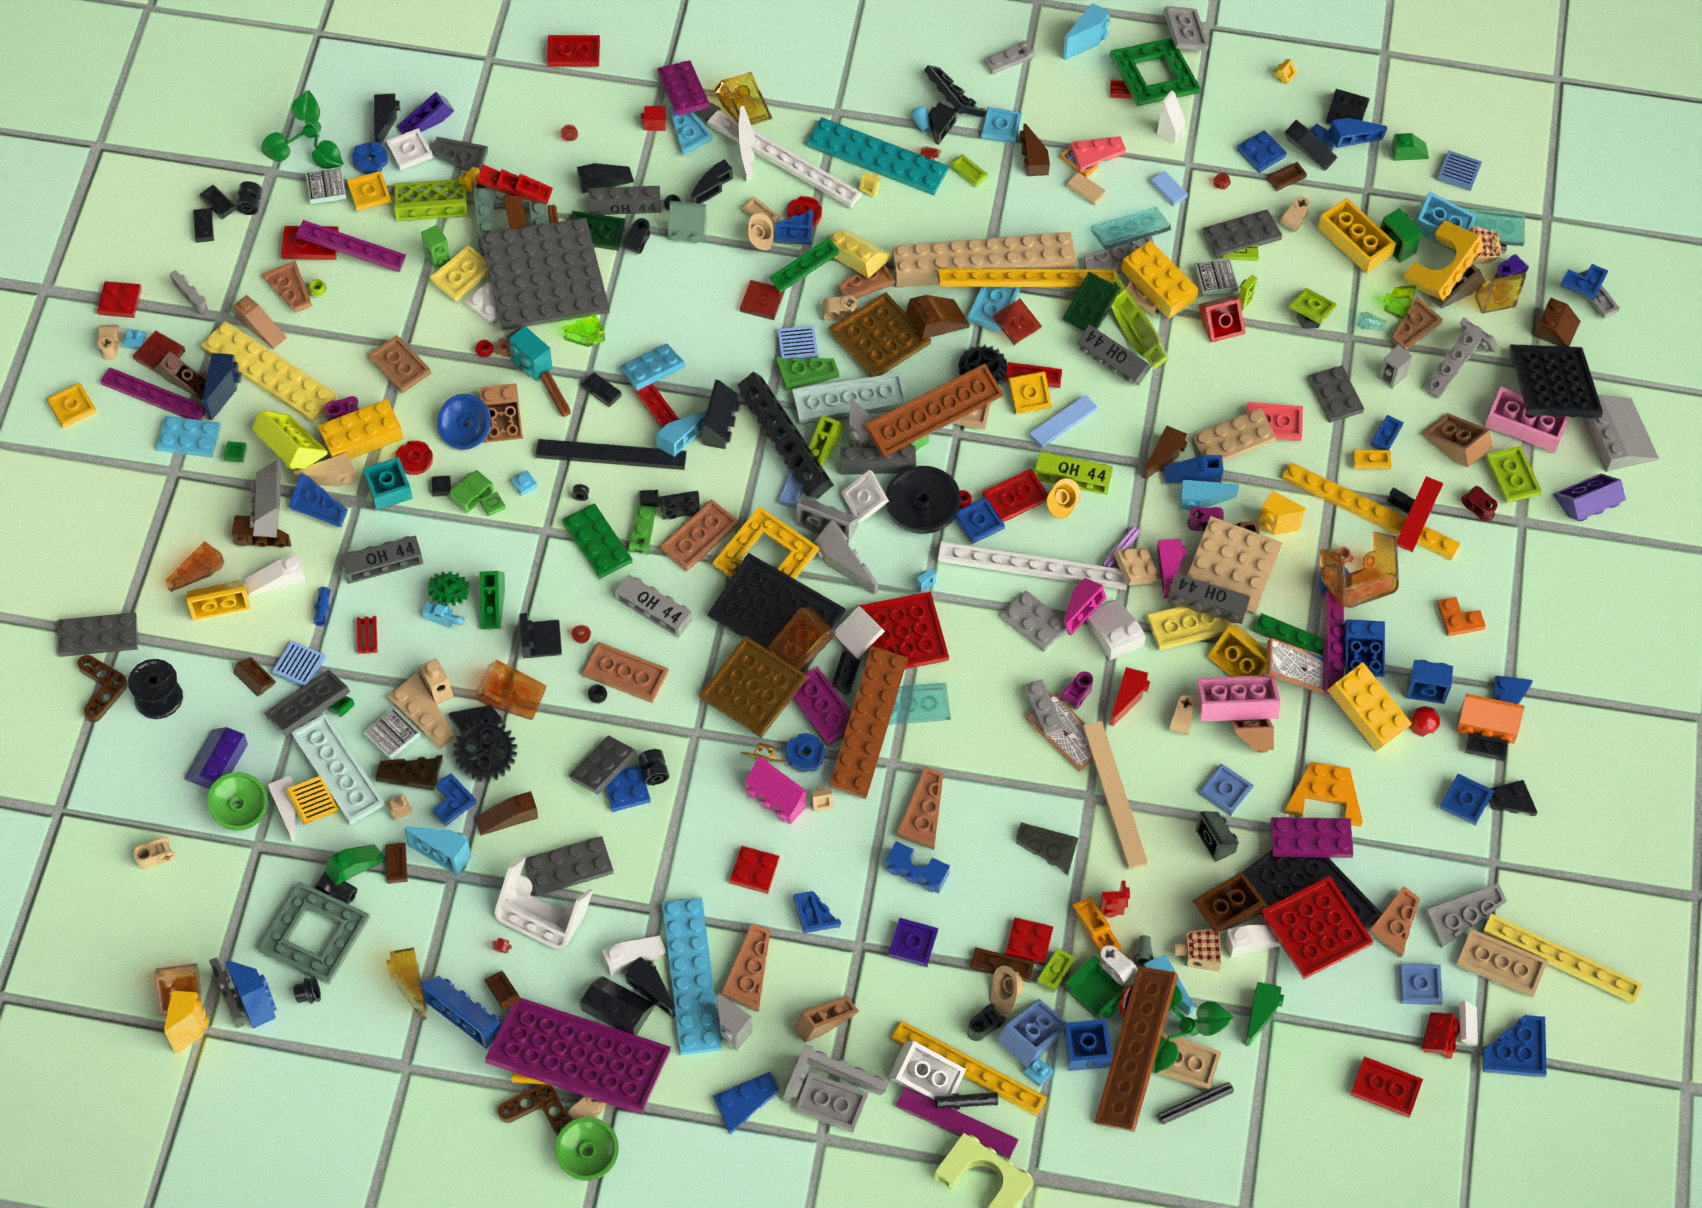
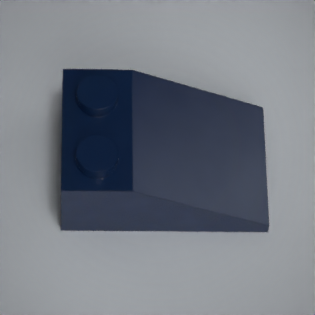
M211 354L203 395V403L208 420L214 419L236 392L238 383H241V372H238L239 363L236 362L234 354Z

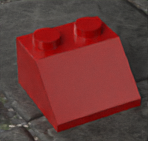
M1228 296L1198 304L1201 321L1210 342L1246 334L1239 298Z

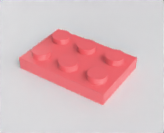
M1247 402L1246 414L1262 408L1276 439L1302 440L1303 406Z

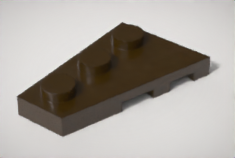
M436 755V758L430 759L418 757V760L409 761L405 759L380 761L375 780L377 782L434 791L443 763V755Z

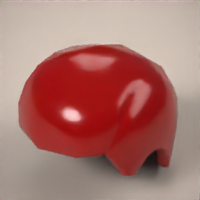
M1418 707L1409 717V721L1412 723L1409 728L1413 733L1422 737L1430 733L1433 734L1440 725V717L1432 707Z

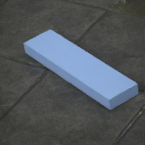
M1084 395L1031 431L1029 437L1040 448H1043L1096 412L1098 406L1087 395Z

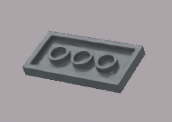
M1268 209L1202 229V234L1216 258L1251 246H1261L1282 240V233Z
M136 612L58 620L59 657L138 650Z
M328 669L264 714L278 730L287 736L304 723L310 721L317 714L326 710L336 701L342 699L350 693L347 685Z
M602 836L525 859L536 897L614 874Z

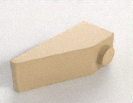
M347 452L293 472L296 484L301 472L305 473L319 486H341L356 480L355 471Z

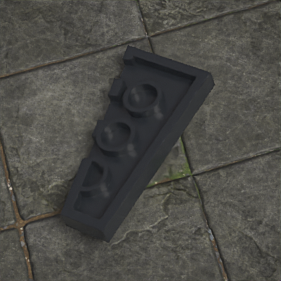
M926 66L924 71L927 73L928 78L936 84L937 89L945 95V99L954 106L957 113L979 117L985 115L986 111L983 108H977L975 106L977 102L973 98L969 99L965 96V91L953 84L954 80L940 67Z

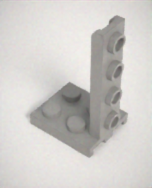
M1465 317L1459 322L1463 329V334L1423 387L1438 398L1441 397L1478 345L1486 351L1490 349L1493 352L1498 347L1494 336L1489 335Z
M805 1043L782 1101L790 1104L792 1097L797 1098L810 1066L878 1095L885 1093L888 1082L881 1076L867 1074L862 1068L848 1066L843 1060L829 1058L822 1051L815 1052L812 1050L813 1046Z

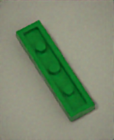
M828 237L769 278L781 293L840 254V252Z
M1263 613L1260 614L1253 632L1323 656V638Z

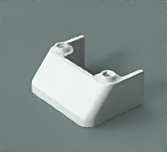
M522 856L508 867L495 908V917L499 922L554 949H563L569 943L583 920L593 890L589 888L576 902L569 903L565 911H562L531 895L532 883L527 877L521 875L526 857Z

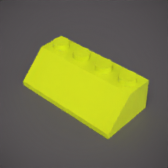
M266 410L259 411L252 430L259 439L266 443L268 448L276 453L278 458L286 463L287 467L291 469H305L327 455L328 451L290 414Z

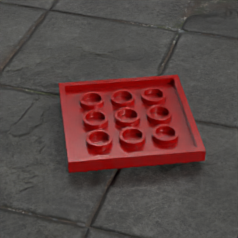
M931 591L858 605L885 631L871 646L907 657L908 661L905 669L949 661V654Z
M1330 876L1261 910L1260 913L1303 980L1373 945L1374 942Z

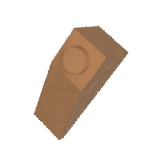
M245 295L233 305L236 318L272 349L287 338L265 311L248 295Z
M845 996L803 1012L793 1028L804 1043L829 1032L856 1015L859 1011L850 998Z

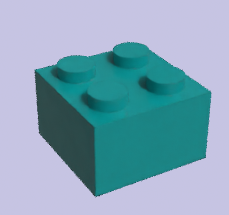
M526 326L509 338L511 361L515 366H520L528 377H532L537 381L541 378L540 374L542 372L553 369L550 347Z
M399 457L363 468L365 481L376 510L413 499L411 488Z

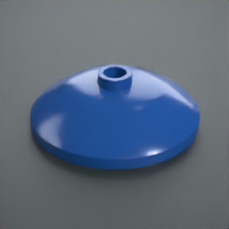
M459 394L448 399L441 407L437 418L438 431L443 441L459 450H468L480 445L487 437L491 426V416L488 407L481 399L470 394ZM470 420L471 425L467 426V421Z

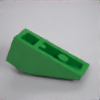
M480 572L481 629H501L505 595L504 572Z
M375 844L347 848L328 857L325 872L335 885H338L384 862L386 858Z
M1257 982L1245 1046H1250L1276 1014L1278 1006L1282 1007L1284 995L1281 994L1282 987Z

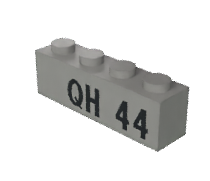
M628 574L615 590L616 601L678 638L692 622L691 611L686 606L677 604L671 597L662 595L652 586H647L638 577H632Z

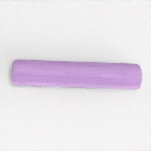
M1132 526L1102 561L1101 566L1112 568L1117 562L1114 552L1117 549H1128L1140 535V530Z

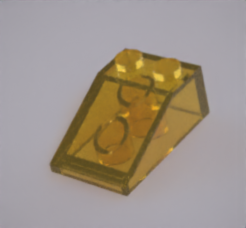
M752 72L723 79L716 86L715 91L722 106L738 125L741 106L745 107L751 125L772 119Z
M1526 273L1491 279L1479 285L1474 297L1481 313L1516 307L1527 276Z
M414 947L390 951V959H387V965L391 980L395 979L396 986L422 1020H426L425 1004L420 987L419 965Z

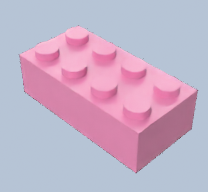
M1500 387L1485 427L1555 453L1569 416L1528 415L1522 394Z
M1274 677L1197 678L1195 696L1201 721L1279 719L1281 701Z

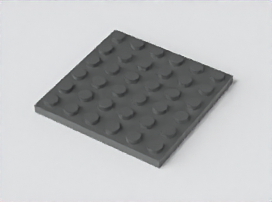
M586 218L480 234L502 330L610 313Z

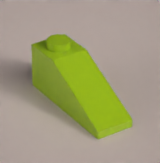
M823 415L809 445V448L822 467L838 445L845 429V425L839 421Z

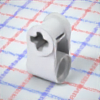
M1110 945L1103 947L1100 954L1101 968L1112 976L1118 984L1123 985L1137 973L1136 965L1117 950L1116 947Z

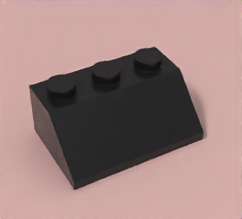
M717 379L714 382L703 422V443L705 446L726 449L727 442H731L732 432L730 430L731 427H735L736 416L734 415L735 412H739L740 401H738L735 391Z
M604 976L590 985L580 1001L583 1012L615 1029L636 1036L656 1005Z

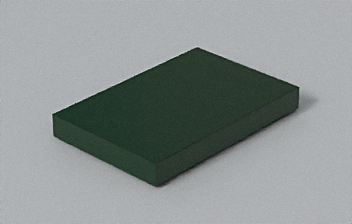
M579 211L572 212L570 220L587 219L594 247L619 250L626 223L625 218Z
M1088 272L1062 320L1082 331H1085L1089 324L1098 330L1121 288Z

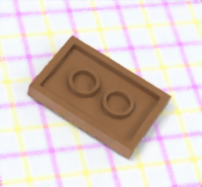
M398 335L368 354V359L401 393H404L431 374V369Z

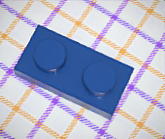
M1387 415L1372 440L1371 446L1379 450H1390L1404 422Z

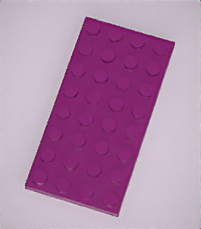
M520 998L521 1001L511 1006L485 1057V1063L642 1115L671 1052L670 1046Z

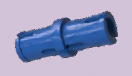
M328 587L318 588L313 623L317 626H324L326 624L327 611L330 609L329 597L331 589H328Z

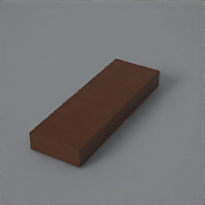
M975 947L970 968L994 974L1000 966H1008L1015 972H1018L1024 982L1030 983L1035 962Z

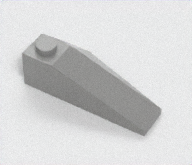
M832 520L815 540V545L819 547V551L815 554L816 557L822 559L826 565L874 595L877 594V581L864 563L860 564L855 548L853 550L850 549L846 542L848 540L847 536L836 522Z

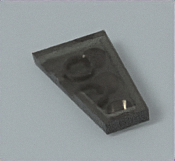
M1021 822L1015 843L1032 854L1039 855L1047 860V863L1052 866L1055 865L1063 873L1069 875L1078 837Z

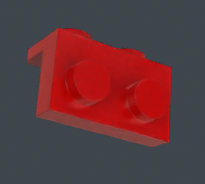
M1125 880L1121 881L1119 891L1102 892L1099 910L1105 917L1111 918L1116 915H1124L1125 908H1128L1130 888L1126 887Z
M1430 1012L1421 1048L1424 1053L1444 1054L1447 1059H1452L1453 1052L1456 1051L1457 1035L1460 1033V1022L1453 1013Z

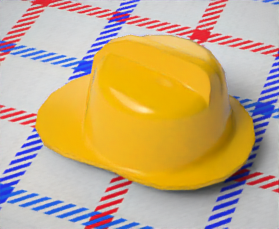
M1066 478L1059 480L1048 494L1047 507L1054 517L1059 519L1067 518L1078 504L1081 492L1076 482Z

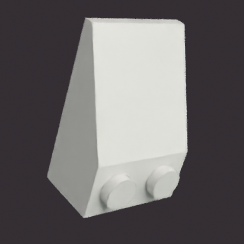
M1118 600L1098 607L1086 620L1109 661L1144 647L1145 633L1137 620Z
M905 1041L888 1078L935 1101V1096H949L956 1092L966 1069L915 1041Z

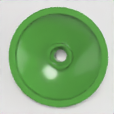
M232 772L221 776L212 784L208 792L207 807L211 817L217 824L229 830L241 831L252 828L262 820L268 807V795L263 784L254 776L243 772ZM239 803L241 806L239 808H235L233 804Z
M582 1117L568 1123L559 1133L555 1145L556 1158L562 1170L572 1178L583 1181L595 1180L607 1174L616 1163L619 1153L618 1139L613 1129L606 1122L594 1117ZM589 1148L592 1152L590 1155H585L584 1150Z

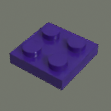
M899 918L888 957L928 967L939 928Z

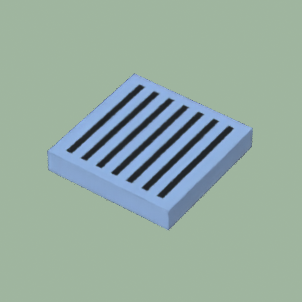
M814 325L778 329L782 359H792V357L799 358V360H810L811 358H818Z
M291 640L272 673L303 687L314 679L324 663L326 655Z

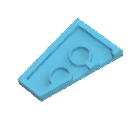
M669 108L683 155L713 140V135L694 112L676 116L673 108Z

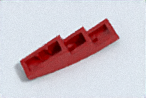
M484 164L481 166L476 180L477 183L491 189L543 204H548L553 190L552 187L521 173L517 176L503 169L499 172Z
M1427 476L1425 477L1396 541V546L1413 553L1442 489V482Z

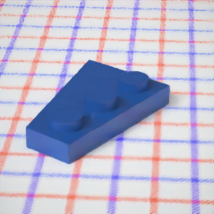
M301 472L288 508L342 527L348 509L305 473Z
M767 1072L714 1095L713 1099L730 1135L739 1125L746 1122L757 1109L763 1107L779 1092V1088L771 1072Z

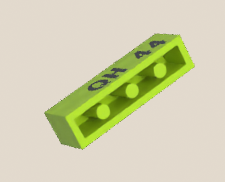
M1041 451L1035 469V475L1039 481L1056 484L1059 480L1071 479L1077 483L1080 490L1103 495L1108 494L1113 467L1106 464H1097L1088 460H1078L1069 456H1060L1051 452Z

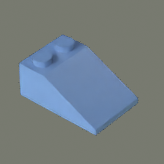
M1038 999L1005 1026L997 1042L1028 1068L1064 1033L1065 1023L1067 1022L1041 999Z

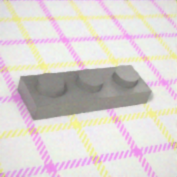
M1589 269L1578 274L1586 276ZM1602 285L1594 301L1588 299L1603 319L1619 312L1620 307Z
M1040 679L1025 684V693L1045 737L1063 732L1064 726L1043 680Z

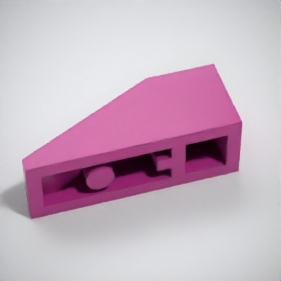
M1181 539L1158 540L1157 557L1163 599L1168 598L1176 574H1178L1181 567L1182 559L1186 557V548L1182 546Z
M1084 578L1073 590L1064 620L1068 635L1071 636L1106 600L1103 585Z

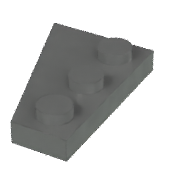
M436 137L432 148L434 156L464 171H469L472 167L479 168L480 172L488 153V146Z
M215 957L209 960L236 1027L239 1028L245 1025L243 1017H246L242 1005L237 1006L235 1000H238V996L234 988H229L228 983L231 980L227 970L222 971L219 961Z

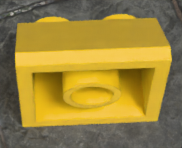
M1272 491L1261 508L1258 527L1272 535L1298 531L1301 528L1306 508Z

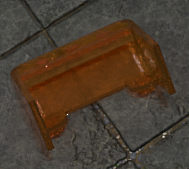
M1372 532L1373 551L1368 552L1364 556L1363 569L1346 575L1344 554L1325 549L1320 550L1322 582L1342 607L1353 608L1397 591L1399 587L1396 536Z

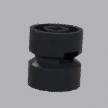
M251 181L240 183L235 209L244 215H255L259 209L262 187Z
M650 749L638 756L640 767L643 770V778L647 785H659L670 778L662 750Z

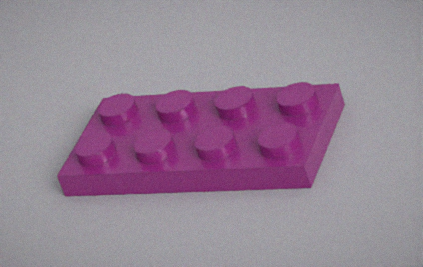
M690 60L657 68L658 76L676 116L710 108L707 96Z
M817 666L804 673L808 679L792 699L825 745L829 746L843 738L851 711Z
M1271 817L1272 857L1352 858L1354 855L1351 818Z

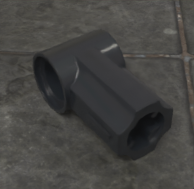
M325 871L314 885L316 890L332 895L347 904L353 902L358 892L355 886L345 881L335 885Z

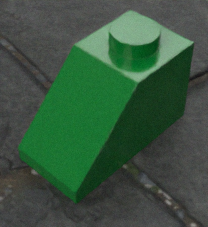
M1413 133L1394 134L1391 145L1394 161L1429 159L1427 145L1423 140Z

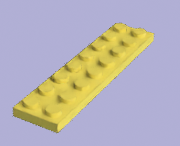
M226 321L201 344V349L210 355L212 353L234 354L236 362L239 363L238 372H241V376L312 423L324 413L328 402L337 399L336 393Z

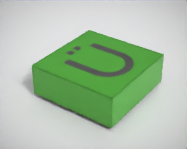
M498 492L480 499L488 516L506 509Z

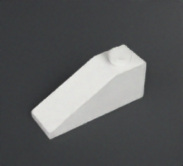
M1171 90L1162 101L1157 135L1175 144L1184 137L1186 122L1175 92Z
M299 555L279 559L246 577L245 582L249 596L304 583L305 578Z
M289 775L268 784V788L289 837L293 842L296 841L298 814L286 793V789L298 783L297 781L293 782Z
M1246 925L1229 929L1224 939L1230 958L1281 946L1268 925Z
M660 936L618 943L603 949L602 955L610 977L629 970L640 957L646 961H652L667 955V951Z

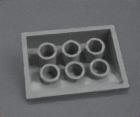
M1598 396L1603 410L1602 418L1582 417L1606 472L1659 460L1632 398Z

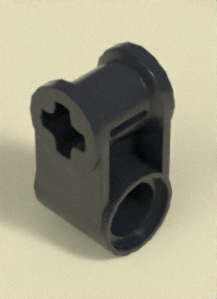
M644 218L637 219L629 233L625 236L622 247L641 254L650 237L649 221Z
M991 1003L970 1019L967 1035L973 1041H980L991 1032L1000 1028L1005 1023L1006 1017L1001 1016L995 1009V1005ZM978 1026L982 1030L976 1031L973 1027Z

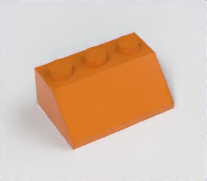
M1466 693L1459 710L1456 732L1466 736L1470 732L1507 740L1508 744H1514L1518 736L1525 706Z

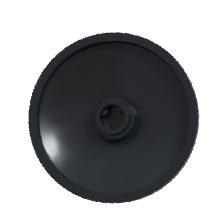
M914 466L901 471L890 481L885 494L889 500L885 504L886 510L891 520L900 528L912 533L929 534L940 531L953 522L960 509L961 495L957 483L948 473L932 466Z

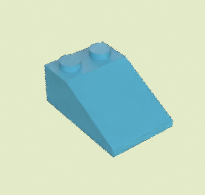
M1094 3L1088 7L1065 36L1064 60L1096 47L1102 40H1106L1109 34L1108 26L1111 21L1109 19L1110 11Z
M1429 192L1421 201L1413 223L1420 227L1423 236L1437 239L1435 232L1444 220L1468 230L1473 227L1477 216Z
M406 826L404 829L410 848L455 875L461 872L471 858L468 839L462 833H455L452 830Z

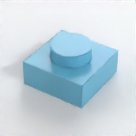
M528 470L511 479L512 484L521 496L537 488V483Z
M933 568L923 571L918 575L916 588L920 592L936 583L937 573Z

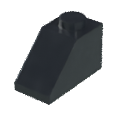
M941 102L936 107H932L929 112L931 131L937 145L942 142L957 121V110Z

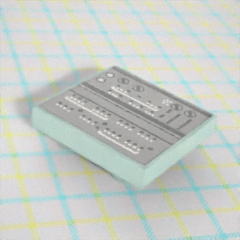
M341 167L306 172L311 204L346 199Z
M1230 258L1195 263V270L1203 296L1238 291L1239 287Z
M395 708L391 709L364 731V735L389 760L420 736V733Z

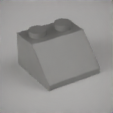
M853 399L850 401L848 444L850 447L874 446L864 425L875 419Z
M718 994L716 1000L721 1041L726 1047H733L735 1050H738L752 1033V1016L721 994Z

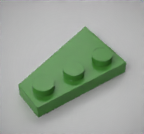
M776 357V363L786 390L839 377V371L834 358L799 360V358L792 357V359Z

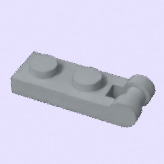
M1024 40L1014 47L984 58V64L993 75L1032 59L1035 53L1032 49H1029V44Z
M176 270L171 272L172 284L199 314H206L208 307L205 297L199 295L194 286L190 287L188 280L183 274L180 275Z

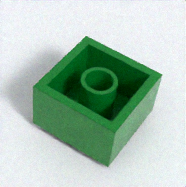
M1400 208L1383 217L1380 229L1396 243L1393 253L1396 260L1401 263L1416 254L1422 236L1420 227L1415 225L1408 214L1404 213Z

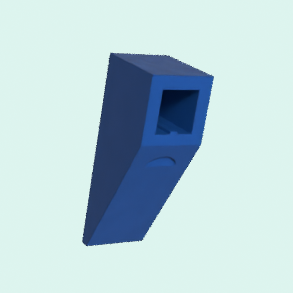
M1202 455L1164 466L1165 484L1182 483L1183 480L1221 483L1223 475L1222 455Z

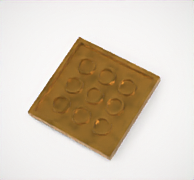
M887 292L829 327V333L870 377L885 374L931 344L930 338H920L906 312Z
M745 636L699 694V698L762 738L808 677L797 668Z

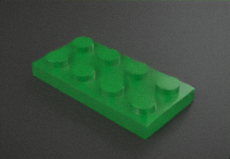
M595 503L562 519V524L599 579L633 563L631 556Z

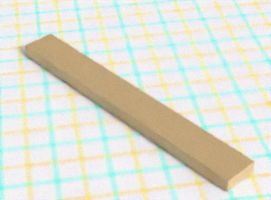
M1099 721L1085 724L1082 728L1127 868L1133 869L1146 866L1148 861L1103 723Z

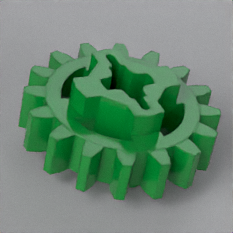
M442 571L441 575L435 574L434 578H430L427 591L428 596H432V601L438 600V604L443 602L445 606H448L449 603L456 606V602L462 604L463 599L467 600L470 587L469 582L465 581V577H459V573L453 575L451 571L448 574Z

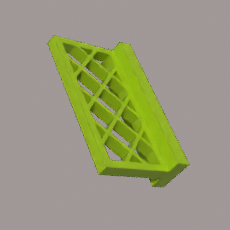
M459 179L395 183L394 209L396 221L468 216L466 185H463L458 190L454 189V186L462 185L459 183ZM437 187H444L440 192L435 189ZM419 188L426 189L422 193L418 191ZM400 189L408 190L405 194L399 192ZM448 191L453 193L449 197L444 195ZM430 192L435 194L432 198H429L426 195H428ZM413 193L417 195L414 199L409 198Z

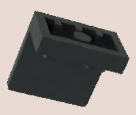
M1336 88L1326 123L1332 124L1333 120L1345 118L1363 121L1370 98Z
M690 491L659 497L663 520L682 516H694L700 510L699 492Z
M519 613L523 658L562 655L559 620L532 622V620H528L527 613Z

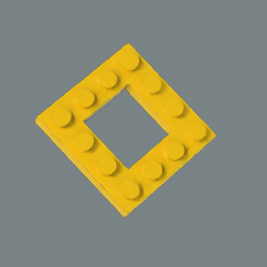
M759 506L712 564L719 571L732 578L742 563V558L761 535L765 534L791 552L778 567V570L796 579L819 551V547Z

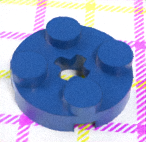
M380 142L357 145L354 147L352 154L353 166L357 171H362L365 175L382 171L385 164H388L387 151ZM368 157H373L371 161L366 159Z
M802 733L793 740H789L786 746L788 765L802 772L818 770L825 758V747L820 742V739L813 734ZM805 749H808V753H810V755L803 756V754H801L800 752H804Z

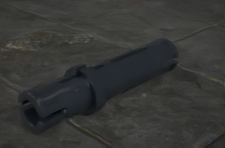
M997 1092L965 1095L953 1093V1095L935 1096L936 1109L954 1108V1110H959L960 1107L997 1106L999 1102Z

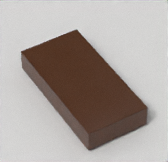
M1295 162L1269 174L1267 179L1275 190L1279 191L1305 179L1307 173L1298 162Z
M406 843L385 844L387 883L408 882Z
M503 970L485 979L487 987L502 1010L521 1001L519 994Z

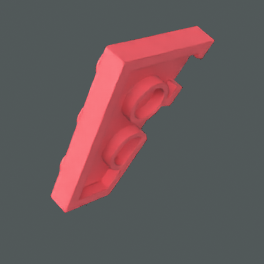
M1121 136L1074 141L1070 144V149L1080 172L1085 171L1087 167L1098 165L1101 161H1109L1125 154L1126 150Z

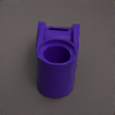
M1514 254L1498 266V272L1494 276V281L1500 286H1506L1523 276L1528 271L1529 266L1517 254Z

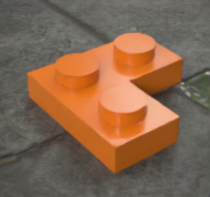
M1457 597L1438 600L1437 606L1448 636L1485 630L1486 625L1481 610L1462 613Z

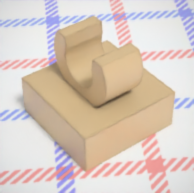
M824 785L816 786L817 791H812L813 810L832 809V790L825 789Z
M404 794L386 802V806L394 821L413 813Z

